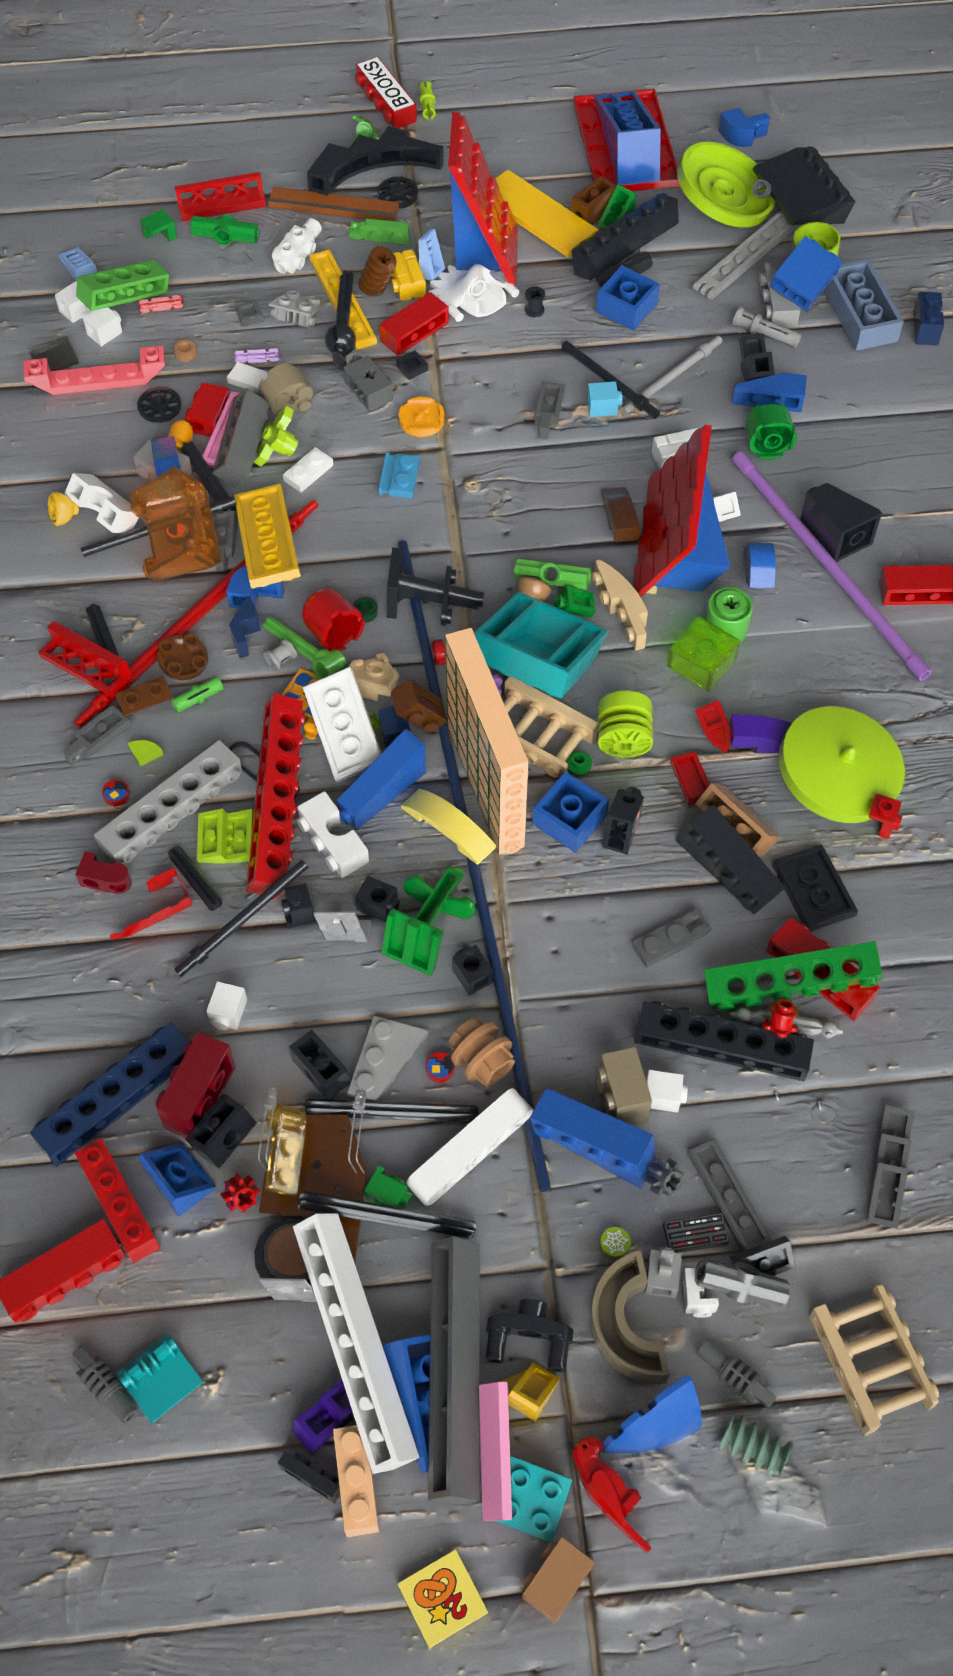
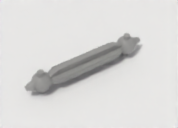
M739 1008L737 1011L729 1012V1016L735 1020H744L755 1026L763 1027L764 1020H770L771 1012L760 1010L750 1012L747 1008ZM799 1016L794 1018L793 1021L798 1026L796 1033L807 1035L821 1033L825 1038H832L835 1035L843 1034V1029L837 1027L831 1021L820 1023L816 1019Z

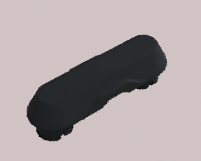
M639 252L626 261L617 263L602 271L596 277V282L602 287L621 265L640 274L652 267V258L648 252Z

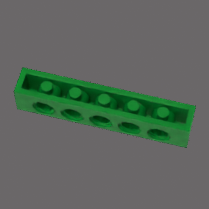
M876 941L704 970L709 1003L712 1008H717L718 1011L731 1010L735 1004L745 1003L746 1006H757L763 1003L762 1000L774 998V1001L780 999L790 1000L791 995L802 994L803 997H812L819 995L820 990L831 989V992H842L848 990V986L860 984L862 988L872 987L878 984L877 981L883 980ZM853 962L859 966V970L855 974H847L843 971V966L846 963ZM819 967H826L830 970V975L825 979H818L814 976V972ZM790 972H798L802 976L801 980L796 984H790L785 979ZM764 976L770 977L773 980L772 985L766 989L757 986L758 980ZM740 981L744 983V989L740 993L730 992L729 987L733 982Z

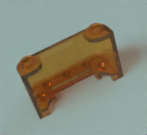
M173 467L130 493L132 512L147 523L153 557H148L143 561V572L147 578L160 581L209 569L221 562L209 498L204 486L199 481L177 467Z

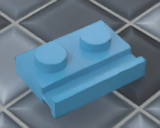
M386 452L378 488L379 495L388 493L394 497L413 498L420 466V456L398 453L394 456Z

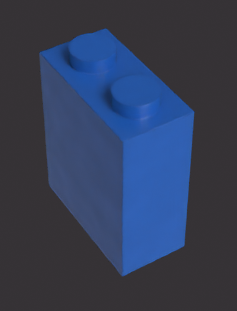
M805 236L774 274L770 287L807 312L836 276L842 260L836 254L828 252L821 247L817 241Z

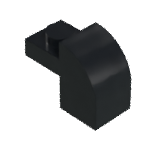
M764 334L742 336L739 339L742 363L740 365L744 379L751 381L775 375L772 352H766Z

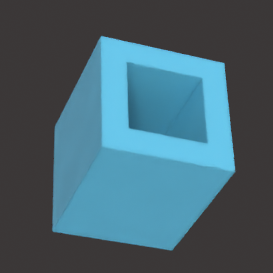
M616 382L588 383L587 404L589 416L599 417L618 414V405H622V392L617 391Z

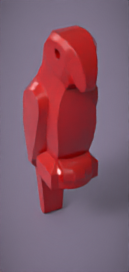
M588 1436L582 1438L571 1453L588 1497L622 1533L645 1553H648L651 1550V1546L624 1518L641 1500L642 1497L639 1495V1491L633 1488L627 1489L618 1473L609 1465L599 1460L598 1453L599 1450L603 1449V1445L597 1438Z

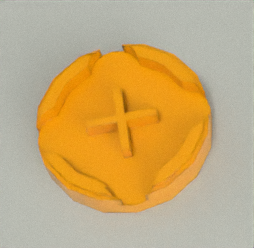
M420 396L407 400V404L400 407L398 420L400 427L406 433L412 436L426 437L437 433L443 427L445 412L443 406L440 403H435L434 399Z

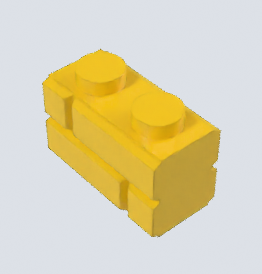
M413 249L403 251L402 253H393L397 261L391 275L393 292H398L401 301L410 300L412 297L420 298L425 296L426 281Z

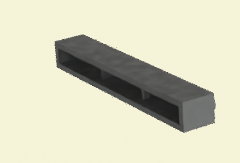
M455 1236L432 1243L428 1500L459 1505L479 1501L480 1244Z

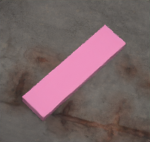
M507 1382L479 1385L482 1520H512Z

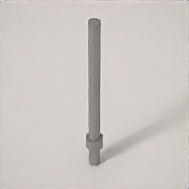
M717 335L708 343H702L696 348V352L639 394L650 398L700 359L704 360L711 355L712 350L723 342L722 338ZM629 401L620 410L622 414L627 415L636 407L633 406L632 401Z

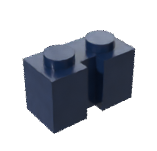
M918 293L913 311L916 345L938 346L944 328L943 312H941L943 306L942 293Z

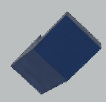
M251 597L245 598L229 624L232 640L239 658L249 656L245 635L261 631L259 617Z

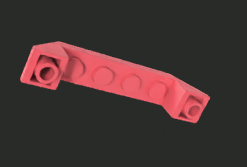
M163 346L140 348L141 362L50 371L47 358L23 360L24 379L26 382L53 395L146 385L165 366Z

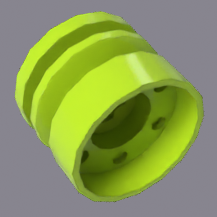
M812 222L800 226L795 231L792 251L806 236L811 240L817 241L828 252L838 256L841 238L835 227L827 223Z
M616 691L600 699L598 703L599 749L605 754L613 757L630 758L643 755L652 748L653 706L652 701L646 695L634 691Z

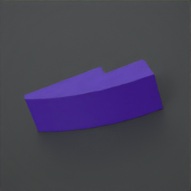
M732 714L730 721L731 748H756V753H779L781 741L792 723L765 716Z
M343 1380L326 1391L315 1405L296 1418L291 1428L292 1433L311 1455L334 1436L333 1429L343 1428L355 1418Z

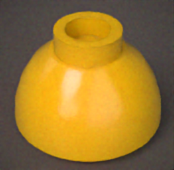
M52 492L49 495L48 512L55 526L66 524L73 515L78 514V505L67 495L60 492Z

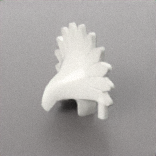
M480 264L473 265L469 270L461 271L449 265L448 273L441 272L437 276L439 280H432L430 282V286L434 289L429 291L449 306V314L457 322L461 321L464 317L457 309L458 306L475 317H482L498 311L506 304V295L502 288L512 297L519 295V290L514 284L507 282L502 271L488 270Z

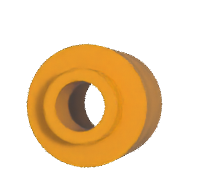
M178 420L171 425L168 437H175L177 451L182 454L181 448L183 444L192 441L193 430L188 422Z

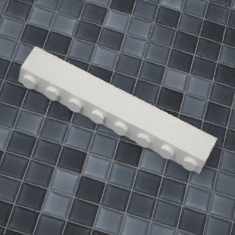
M315 1214L294 1225L293 1229L372 1473L376 1474L394 1470L420 1457L339 1215Z

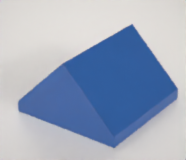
M183 1143L141 1153L138 1157L145 1173L178 1216L216 1188L215 1184Z

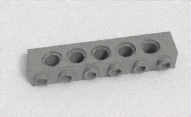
M218 740L96 832L94 837L98 848L113 863L120 862L125 864L131 862L140 851L152 846L166 831L174 829L179 821L187 815L195 813L200 805L208 799L217 796L219 791L226 785L235 782L243 773L240 759ZM133 835V837L125 839L127 836Z

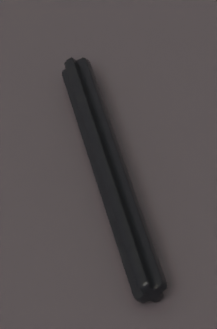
M307 1099L305 1102L306 1115H348L349 1118L354 1116L355 1100ZM357 1101L355 1118H361L363 1101ZM364 1101L362 1118L471 1123L479 1116V1108L477 1105Z
M301 1191L298 1198V1208L302 1210L338 1214L343 1217L465 1238H473L476 1232V1222L474 1220L308 1191Z

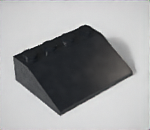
M812 146L794 148L762 162L752 169L758 179H763L770 183V195L792 225H805L812 222L844 224L856 202L850 195V192L840 182L838 176L830 169L828 163L818 153V150Z

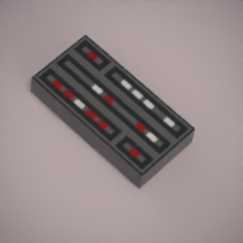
M723 1212L663 1223L667 1246L673 1249L674 1253L728 1245L730 1242Z

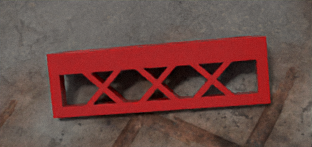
M260 172L174 186L182 222L191 220L193 216L211 217L266 207ZM257 180L256 187L248 188L245 186L247 182ZM227 185L236 186L233 191L224 190ZM211 188L215 190L210 195L203 194L205 189ZM191 192L193 194L191 198L181 199L180 193Z
M55 621L47 626L52 640L38 652L44 660L110 697L116 694L132 678L129 667L123 658ZM58 646L63 649L61 654H50ZM80 658L81 663L69 665L68 659ZM96 667L99 669V673L86 674V669ZM117 678L110 687L104 684V679Z

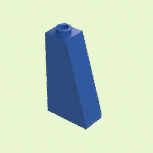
M405 729L338 798L337 805L341 821L346 825L350 824L358 830L426 774L425 744L409 730Z

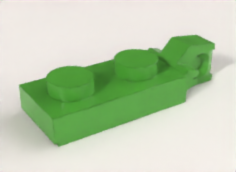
M366 218V222H351L349 238L410 245V226L405 222Z

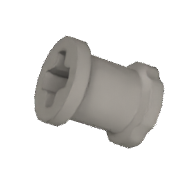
M287 639L280 641V645L271 651H265L263 655L267 664L274 671H278L285 662L295 659L297 652Z

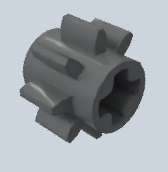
M658 1158V1161L653 1162L648 1167L647 1178L645 1179L647 1183L652 1185L650 1190L659 1196L664 1193L669 1197L671 1193L678 1191L682 1185V1176L684 1175L683 1172L677 1169L679 1164L670 1158L667 1161Z

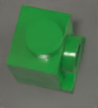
M378 1166L364 1190L365 1199L368 1202L405 1209L408 1208L413 1198V1193L408 1191V1186L405 1185L406 1183L401 1178L395 1175L386 1176L384 1168Z

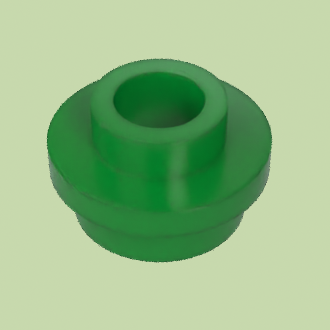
M572 752L566 759L568 771L574 776H584L591 770L592 759L586 752ZM575 761H582L583 763L578 764Z

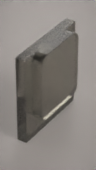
M67 336L28 348L32 359L47 358L50 371H58L79 364Z

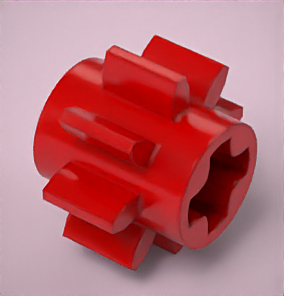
M235 1173L234 1177L224 1181L225 1191L220 1193V1196L224 1201H227L226 1206L230 1211L235 1210L237 1207L245 1213L246 1209L257 1204L255 1202L256 1194L260 1193V1190L254 1185L255 1181L250 1175L243 1179L238 1173Z

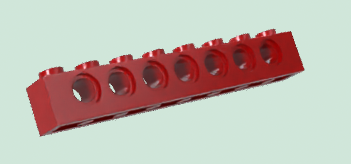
M276 693L272 694L264 709L246 892L259 895L288 871V866L292 860L293 851L290 850V842L295 833V827L292 826V818L297 810L294 796L299 787V780L296 779V774L301 765V757L298 756V752L303 742V734H300V730L305 720V712L302 711V700ZM282 890V891H281L277 896H275L274 898H278V896H279L284 890Z

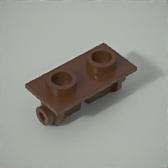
M164 676L115 694L124 717L173 699Z

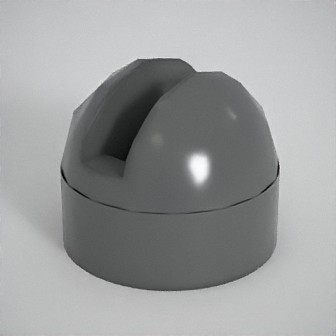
M763 179L757 180L752 188L753 194L758 198L768 197L771 193L770 183ZM767 188L766 191L759 193V190Z

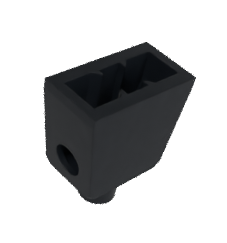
M629 787L626 790L619 789L607 815L602 843L603 848L628 855L640 821L644 796L641 795L639 789ZM619 821L626 823L624 830L618 828L617 824Z

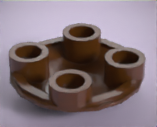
M189 633L186 635H174L162 640L157 652V661L161 670L170 678L191 680L205 670L208 656L207 650L195 634Z

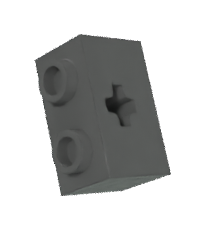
M368 355L344 366L346 385L369 412L393 401L392 390H394L391 379L385 377L376 362L374 363Z

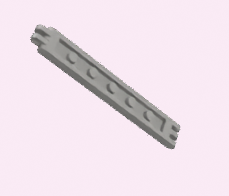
M781 210L694 284L693 289L696 291L700 290V294L704 296L707 294V298L713 300L799 225H792Z

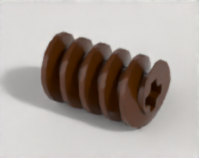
M377 246L371 250L358 281L359 289L366 295L379 296L386 290V286L397 263L396 257L391 250L383 246Z

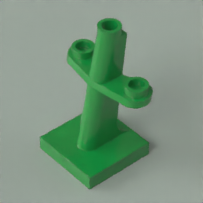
M447 868L434 889L428 886L424 879L418 875H413L406 879L403 884L405 892L423 903V906L415 918L395 909L390 911L387 916L382 955L431 976L436 970L443 930L434 927L441 913L467 920L475 912V903L471 898L452 896L464 877V873L460 868Z

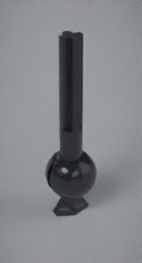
M344 270L342 275H340L336 323L327 330L325 335L326 347L332 353L333 362L340 368L345 366L344 356L351 353L356 345L355 332L349 326L354 275L352 272L348 273L347 270Z

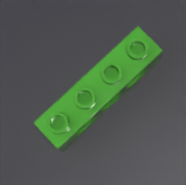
M155 260L78 276L76 297L90 311L166 294L168 291L169 273Z

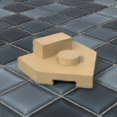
M385 653L376 654L375 658L365 661L362 659L354 660L349 665L354 672L361 695L364 698L378 701L381 695L391 697L392 689L396 688L399 683L400 675L391 666L389 658Z

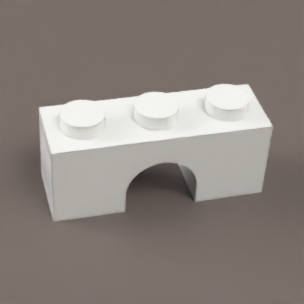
M76 281L55 294L59 312L72 323L83 318L87 335L100 346H103L122 333L121 318L115 310L106 307L90 311L76 297Z
M73 473L64 493L79 507H87L98 511L99 515L96 520L112 533H126L134 530L141 511L93 474Z
M325 791L297 807L299 814L297 823L304 833L308 831L311 835V842L317 852L322 851L324 853L326 864L332 872L336 870L340 877L343 878L369 863L368 849L354 830L341 836L330 833L341 822L338 808Z

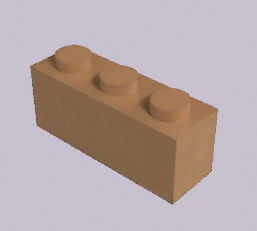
M711 783L695 803L703 812L714 805L759 857H764L780 838L772 828L722 784Z

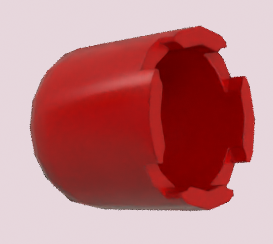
M324 588L317 590L306 599L302 608L304 624L328 651L333 649L338 651L345 650L346 647L344 645L352 639L357 641L364 630L365 620L362 618L359 610L334 589Z

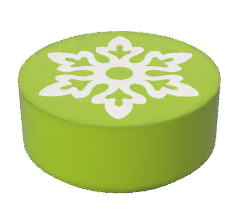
M611 1227L603 1232L600 1239V1249L606 1257L618 1260L629 1252L631 1239L624 1229Z

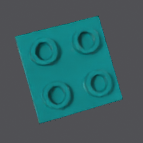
M165 1334L115 1373L151 1424L204 1383L168 1334Z
M511 1456L512 1520L497 1522L551 1542L554 1539L572 1479Z

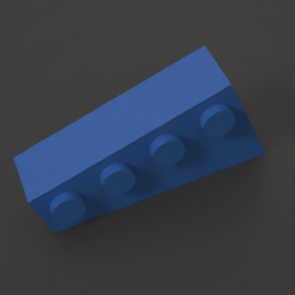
M548 1088L544 1091L530 1117L534 1132L541 1138L551 1139L640 1189L647 1178L648 1167L656 1161L653 1134Z

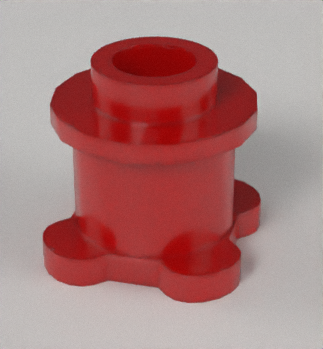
M780 999L771 1003L770 1020H764L763 1027L771 1030L776 1036L786 1038L789 1033H796L798 1026L793 1021L798 1016L799 1010L794 1006V1003L786 999Z

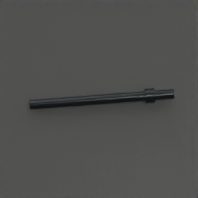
M565 341L562 344L563 350L605 382H616L617 391H621L622 395L632 401L633 406L638 410L645 411L654 419L660 415V411L650 404L649 399L644 395H638L570 342Z
M301 859L203 945H197L189 952L191 955L174 969L177 974L183 977L196 964L199 963L201 965L209 958L207 955L306 871L309 868L306 863Z

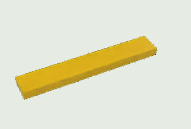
M329 249L309 255V261L337 313L340 275H342V272ZM352 293L349 326L355 332V349L358 350L377 344V338Z

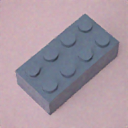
M866 259L842 264L838 273L825 288L824 292L855 350L898 342L904 321L870 260Z

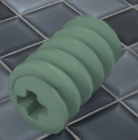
M733 1415L720 1442L719 1450L723 1451L728 1445H731V1456L733 1458L742 1451V1463L746 1464L750 1459L755 1458V1470L760 1469L766 1464V1476L770 1477L775 1471H778L780 1476L793 1449V1442L788 1441L781 1447V1436L779 1434L770 1441V1431L768 1428L757 1434V1422L754 1421L746 1428V1416L742 1415L738 1420L733 1421Z

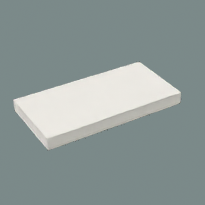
M348 667L303 687L334 779L338 783L364 772L382 754L354 672Z

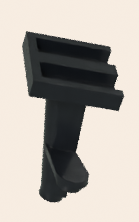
M392 547L387 582V618L397 619L398 604L401 600L416 599L441 603V625L446 626V624H451L452 609H448V605L478 609V607H483L484 592L450 585L456 582L457 569H452V566L448 565L445 583L402 574V548Z

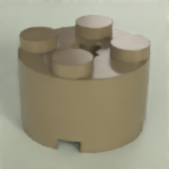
M291 363L277 365L267 372L268 377L265 381L261 379L259 392L264 400L270 403L269 408L275 416L285 405L293 409L294 412L299 410L304 412L311 407L310 400L313 396V389L297 365L296 367L292 366Z

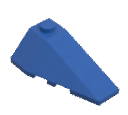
M431 1334L382 1344L420 1457L416 1461L421 1473H426L429 1470Z

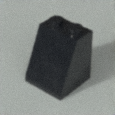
M825 483L819 487L811 488L806 493L800 520L833 559L838 562L873 544L882 512L878 508L839 488Z

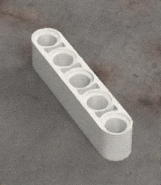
M514 1088L507 1090L408 1178L406 1185L426 1207L432 1205L524 1124L532 1115L534 1109Z

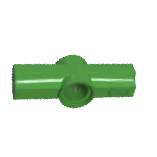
M517 558L514 568L515 580L522 577H530L548 585L570 586L588 590L592 575L591 568ZM552 567L558 573L554 581H551L548 577V571Z

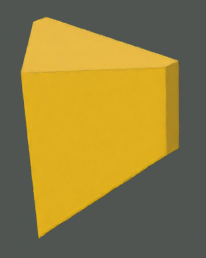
M533 1362L529 1368L498 1382H507L508 1406L536 1422L560 1378Z

